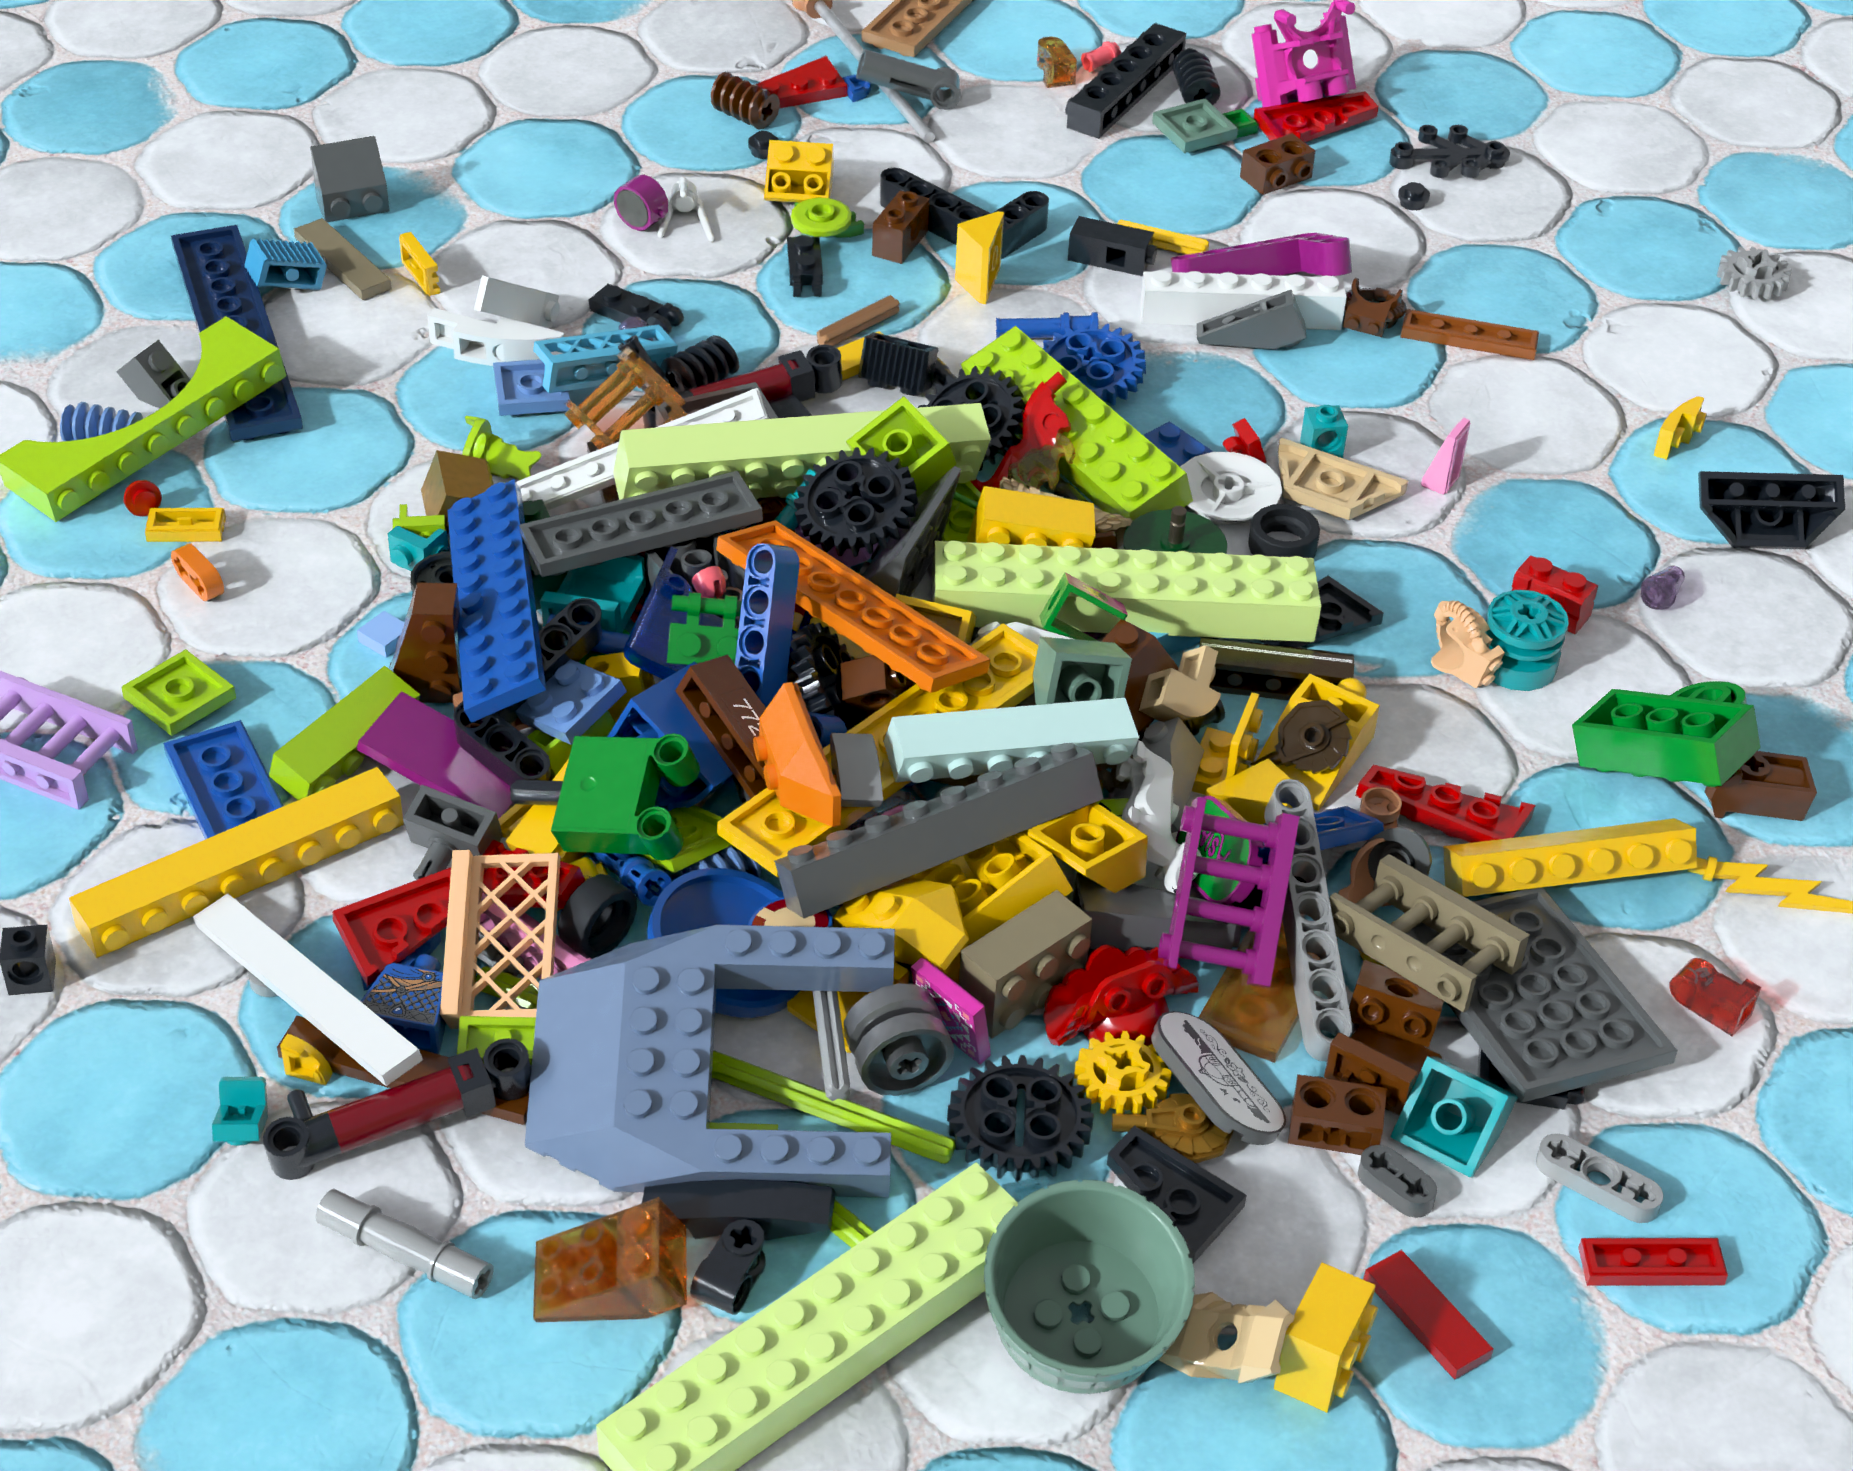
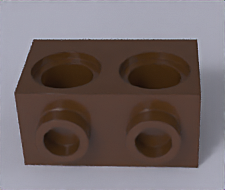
M1293 133L1243 150L1240 178L1259 193L1265 195L1312 178L1316 151Z
M874 655L840 663L842 700L866 718L916 684L903 674L892 670L888 664Z
M1297 1074L1292 1100L1288 1144L1361 1155L1370 1146L1380 1145L1384 1127L1387 1088Z

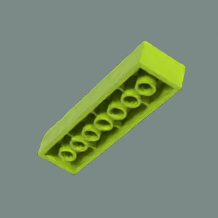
M1014 326L961 363L966 375H970L973 366H977L981 374L987 366L991 368L994 374L1001 370L1006 378L1010 376L1016 386L1018 385L1024 395L1023 400L1025 403L1028 402L1038 385L1042 381L1046 383L1055 373L1059 372L1066 379L1067 383L1055 393L1054 401L1068 416L1071 430L1062 434L1060 445L1056 449L1049 450L1040 455L1103 512L1120 514L1124 518L1135 520L1139 516L1152 511L1172 509L1175 506L1185 507L1193 501L1187 473L1017 326ZM1017 434L1023 439V434Z

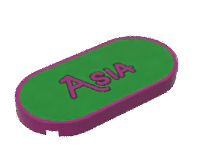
M1213 796L1203 797L1207 798L1205 814L1246 821L1227 802ZM1179 829L1175 841L1180 845L1185 843L1187 832ZM1201 830L1198 850L1202 857L1259 868L1263 864V858L1258 857V847L1263 848V842ZM1199 873L1192 881V885L1209 902L1233 906L1235 901L1241 903L1245 900L1256 885Z

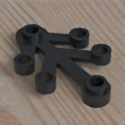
M1423 125L1419 128L1418 140L1437 148L1413 149V145L1408 142H1398L1391 149L1389 163L1394 168L1406 170L1413 167L1415 159H1434L1431 162L1430 174L1436 178L1447 177L1452 169L1462 163L1461 174L1468 178H1475L1485 167L1491 169L1502 168L1505 162L1509 160L1510 151L1501 142L1490 141L1486 144L1468 136V129L1463 125H1452L1449 130L1448 140L1437 136L1438 129L1436 127ZM1457 144H1462V145H1465V146H1467V147H1469V148H1464V147L1459 146V145H1457Z

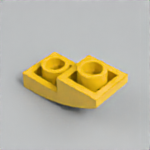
M1697 396L1689 399L1669 414L1660 428L1653 456L1667 460L1672 447L1679 448L1681 442L1689 444L1694 431L1701 433L1707 413L1701 412L1704 402L1703 397Z

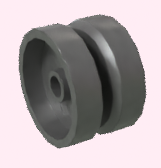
M901 983L881 987L862 997L849 1010L844 1019L843 1034L850 1051L855 1057V1064L861 1080L869 1090L880 1095L892 1096L916 1092L932 1084L948 1069L953 1060L954 1045L946 1027L941 1021L942 1017L936 1002L928 990L915 984Z

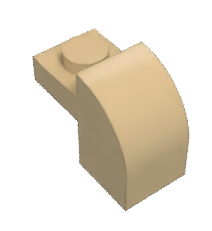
M1207 645L1183 652L1178 671L1169 668L1149 674L1139 711L1162 722L1177 717L1185 721L1209 713L1216 706L1221 696V693L1209 688L1216 672L1215 663L1218 651Z

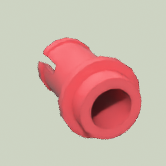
M1106 41L1101 47L1083 53L1081 62L1085 70L1091 72L1098 67L1110 64L1115 57L1121 54L1117 43Z

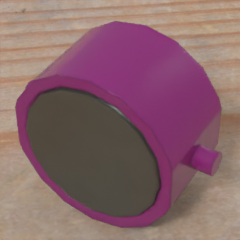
M642 174L637 175L615 191L614 206L619 217L626 225L641 231L646 230L665 217L668 213V198L664 189L655 179Z

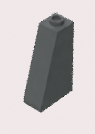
M1077 872L1072 903L1092 918L1089 949L1096 950L1103 945H1112L1123 953L1132 947H1141L1145 951H1150L1155 947L1159 948L1162 932L1169 933L1176 894L1136 884H1131L1119 892L1113 893L1082 873ZM1189 896V898L1198 899V900H1203V899L1194 898V897H1190V896ZM1186 915L1182 934L1183 941L1232 950V947L1239 946L1241 925Z

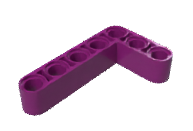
M1322 233L1297 234L1171 258L1172 272L1179 273L1191 271L1211 274L1230 272L1242 275L1263 273L1273 276L1296 272H1306L1321 276H1339L1352 273L1349 238Z

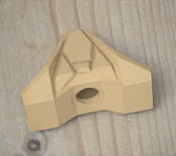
M1213 1292L1194 1295L1192 1308L1187 1321L1184 1323V1327L1173 1345L1158 1360L1190 1377L1238 1380V1384L1252 1383L1253 1381L1280 1373L1279 1358L1288 1325L1294 1321L1295 1316L1276 1299L1266 1307L1250 1304L1247 1306L1243 1304L1233 1305ZM1228 1325L1236 1326L1238 1334L1234 1345L1227 1350H1220L1217 1343L1219 1333Z

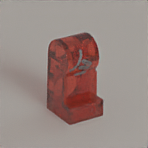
M1702 958L1689 960L1669 982L1670 992L1676 1001L1732 1037L1752 1016L1762 988L1748 979L1739 984L1726 975L1718 973L1711 963Z

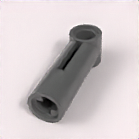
M864 49L861 54L856 79L931 100L935 107L943 110L952 109L960 101V78L958 73L951 68L942 67L935 70ZM949 87L950 89L942 90L940 88Z

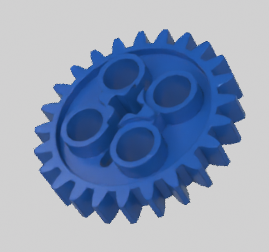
M1092 322L1090 328L1085 329L1079 323L1076 331L1065 327V335L1054 332L1053 341H1043L1044 348L1042 349L1101 400L1104 402L1108 401L1113 406L1116 405V397L1127 400L1128 391L1137 392V384L1143 383V374H1146L1145 351L1141 350L1140 341H1133V334L1129 333L1122 336V328L1120 327L1112 332L1109 329V324L1104 325L1102 329H1097L1096 323Z

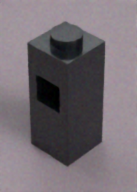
M1078 216L1069 236L1068 261L1143 277V271H1146L1148 265L1154 264L1157 255V246L1153 245L1154 232Z

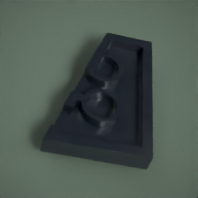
M1327 575L1317 582L1321 611L1314 642L1260 641L1264 644L1298 648L1382 624L1384 613Z
M1133 1126L1108 1153L1107 1165L1128 1189L1147 1198L1146 1201L1149 1203L1150 1201L1153 1202L1172 1220V1225L1178 1228L1190 1252L1188 1256L1192 1258L1193 1264L1245 1207L1246 1194L1136 1126Z

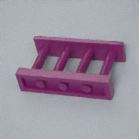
M1197 797L1192 801V806L1185 805L1182 814L1180 830L1187 832L1170 929L1169 933L1162 932L1158 948V958L1164 959L1163 964L1169 970L1177 968L1178 957L1242 969V974L1248 975L1247 985L1261 988L1270 987L1300 816L1282 813L1276 816L1275 823L1269 822L1267 826L1205 814L1207 798ZM1201 830L1264 842V846L1270 848L1268 865L1262 864L1259 868L1197 856ZM1193 873L1257 884V889L1263 890L1260 907L1254 906L1253 910L1189 898ZM1186 915L1250 927L1251 932H1256L1253 949L1247 948L1246 952L1183 941L1182 934Z

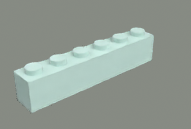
M1126 698L892 717L883 742L895 782L912 781L921 783L929 779L949 777L962 779L971 775H982L993 771L1003 772L1014 768V763L1018 760L1028 757L1039 758L1050 754L1054 746L1063 743H1074L1078 747L1093 752L1095 764L1107 763L1109 765H1116L1129 760L1139 735Z

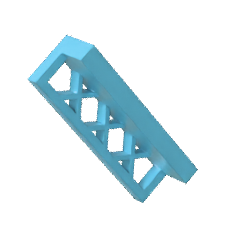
M660 325L534 341L533 351L545 364L543 387L548 393L637 381L634 377V370L622 352L619 351V345L614 343L625 344V340L637 335L638 340L651 360L656 361L660 369L664 359L677 353L678 345ZM655 338L657 341H650L646 339ZM584 347L593 348V350L585 349ZM557 351L564 354L552 355L551 352Z

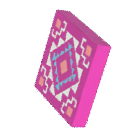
M921 957L911 966L913 983L930 992L941 1014V1021L946 1027L953 1044L981 1065L991 1056L984 1004L927 959Z

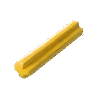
M1119 220L1117 223L1154 232L1153 245L1159 249L1184 255L1209 250V241L1126 220Z

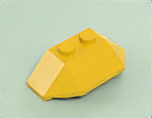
M911 877L904 878L844 902L833 916V927L895 929L894 961L913 965L922 957L943 972L969 940L953 886Z

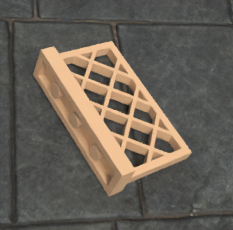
M453 850L440 1015L450 1029H459L460 1016L536 1017L537 1009H520L513 1000L530 984L538 989L539 982L536 978L541 974L542 980L552 976L554 972L561 859L558 853L473 856L470 850ZM549 866L548 879L535 891L522 879L533 867ZM510 867L518 868L515 871H513ZM484 868H503L510 875L492 892L483 884ZM517 882L529 896L511 912L499 898ZM482 891L487 895L484 900H482ZM545 893H547L546 902L541 898ZM537 902L546 910L545 919L531 931L518 918ZM495 903L507 916L488 932L480 925V916ZM515 923L527 936L508 952L496 939ZM479 932L484 936L480 941ZM543 933H544V943L539 939V937H540ZM535 943L543 951V960L528 972L516 958L530 945ZM492 944L504 957L485 974L477 965V957ZM512 964L524 978L505 994L493 980ZM476 973L481 977V979L478 980L477 982H476ZM487 985L501 997L489 1010H474L475 996ZM507 1005H509L512 1008L508 1010H503Z

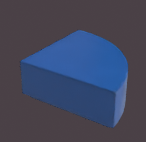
M856 75L842 78L848 86L847 96L852 102L865 98L871 91V83L856 79Z

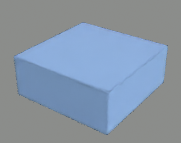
M383 611L357 630L358 642L387 658L395 652L405 622Z

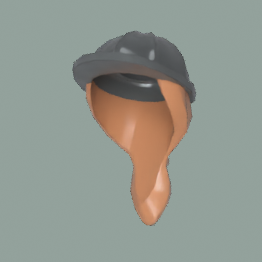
M1402 826L1386 829L1376 834L1362 846L1353 859L1350 869V885L1339 890L1337 894L1355 904L1371 893L1379 861L1388 854L1428 876L1432 864L1430 847L1425 839L1415 830ZM1386 902L1381 907L1390 906L1391 904Z

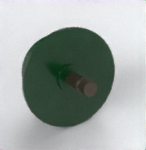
M1182 506L1152 511L1139 516L1126 528L1123 536L1124 550L1147 549L1151 551L1227 554V540L1222 530L1209 519L1188 512Z

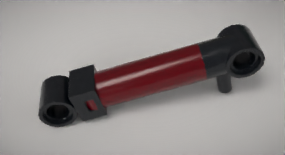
M817 345L807 352L806 357L801 350L778 356L779 364L678 393H674L669 382L663 379L656 384L657 391L647 394L641 402L644 428L656 427L655 404L753 382L757 383L768 402L794 395L801 402L815 398V392L822 394L837 391L842 385L841 353L832 345Z
M500 1039L492 1043L485 1050L484 1063L478 1049L474 1048L447 1058L448 1068L315 1116L312 1114L305 1092L300 1089L293 1090L287 1096L293 1117L277 1119L265 1129L263 1135V1145L270 1166L275 1175L282 1179H300L314 1168L315 1163L461 1110H464L467 1118L496 1107L494 1096L508 1101L519 1099L530 1090L531 1066L528 1050L523 1043L516 1039ZM506 1068H514L511 1071H502ZM296 1146V1147L293 1148L292 1150L283 1151L284 1149H286V1148H288V1147Z

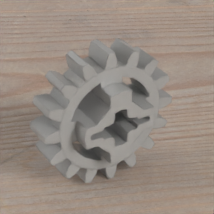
M1738 247L1737 252L1728 250L1727 255L1721 256L1717 277L1721 278V285H1729L1728 291H1740L1741 297L1752 296L1753 299L1757 300L1758 295H1762L1768 300L1771 298V294L1779 297L1782 291L1787 290L1792 270L1787 268V261H1779L1780 255H1768L1767 249L1756 250L1755 247H1751L1750 251H1746L1744 248Z

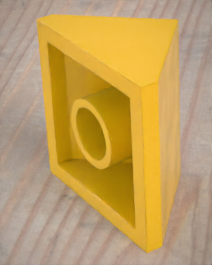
M997 211L959 223L957 228L955 280L982 304L987 303L1001 268L1004 212Z

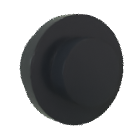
M759 131L748 139V147L754 157L768 159L769 140L779 139L768 131Z
M1417 182L1403 185L1398 191L1400 205L1408 210H1421L1429 201L1430 192Z

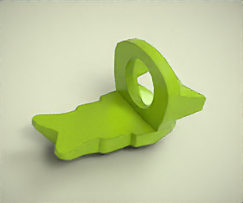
M465 416L466 423L473 427L467 437L462 455L486 459L490 466L491 475L493 474L503 479L511 477L522 480L531 476L532 466L540 461L542 456L539 451L525 452L518 450L515 445L504 443L502 438L492 434L491 425L487 419Z

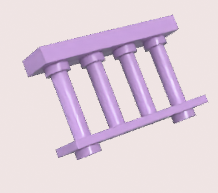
M0 671V721L13 709L28 714L5 739L0 738V779L79 810L89 800L84 774L111 747L131 754L138 750L132 720L127 719L123 715L111 713L34 684L22 677H16ZM46 721L62 727L38 752L20 747ZM78 734L95 740L72 764H64L54 760Z

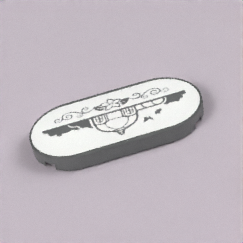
M1178 1011L1162 1014L1154 1026V1032L1151 1035L1154 1049L1209 1119L1224 1132L1230 1134L1232 1130L1243 1134L1240 1139L1243 1142L1253 1145L1273 1143L1286 1125L1285 1112L1277 1099L1225 1036L1206 1021L1191 1014Z

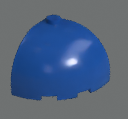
M695 661L631 698L608 737L661 738L666 734L675 733L686 738L700 764V772L691 784L683 787L672 786L661 776L654 807H662L668 812L674 808H689L699 803L720 788L733 774L675 691L690 666L697 664Z

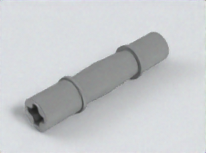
M336 1189L328 1191L318 1205L316 1211L317 1223L352 1239L358 1246L367 1244L399 1263L426 1273L427 1278L432 1282H440L473 1299L480 1298L491 1282L494 1270L492 1264L455 1247V1244L450 1241L442 1243L411 1225L382 1214L381 1209L375 1205L370 1206Z

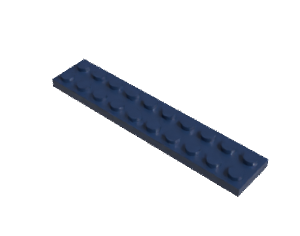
M232 225L171 235L172 247L198 332L203 331L227 316L278 348L258 286H256L254 279H251L249 272L245 269L247 253L238 226ZM286 369L285 378L224 416L231 441L250 440L259 436L276 433L283 434L303 429L302 417Z

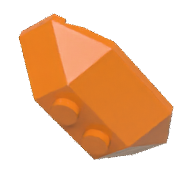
M783 683L759 718V736L753 738L756 759L758 762L764 761L765 763L764 777L768 790H775L780 806L831 827L841 826V793L802 698L798 683Z

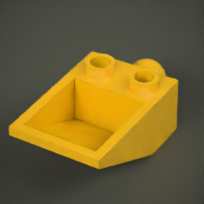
M1309 673L1290 698L1257 760L1276 750L1274 746L1279 742L1278 726L1298 703L1328 700L1350 719L1347 726L1351 732L1352 740H1349L1347 756H1343L1333 770L1329 768L1318 774H1313L1312 771L1298 770L1295 768V764L1288 767L1283 764L1278 767L1288 777L1298 780L1308 788L1313 809L1319 811L1374 738L1380 705L1366 699V687L1356 678H1346L1336 686Z

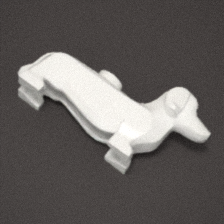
M1138 740L1132 752L1133 759L1129 758L1128 761L1117 764L1116 779L1121 782L1129 779L1133 788V792L1123 810L1122 820L1148 836L1147 861L1159 866L1154 876L1158 880L1164 879L1166 889L1176 894L1185 843L1178 844L1171 834V825L1179 812V806L1173 803L1174 771L1169 762L1151 752L1143 742ZM1197 850V856H1201L1199 850ZM1193 873L1192 881L1198 876V873Z

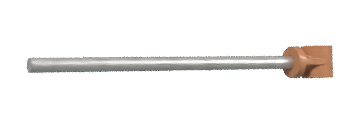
M792 0V5L796 9L805 11L811 18H823L859 62L864 49L831 11L833 0ZM879 86L925 143L932 142L935 138L934 133L900 92Z

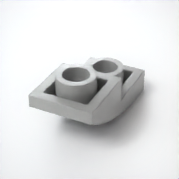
M831 733L832 774L836 775V783L841 793V807H880L883 802L879 760L873 735Z

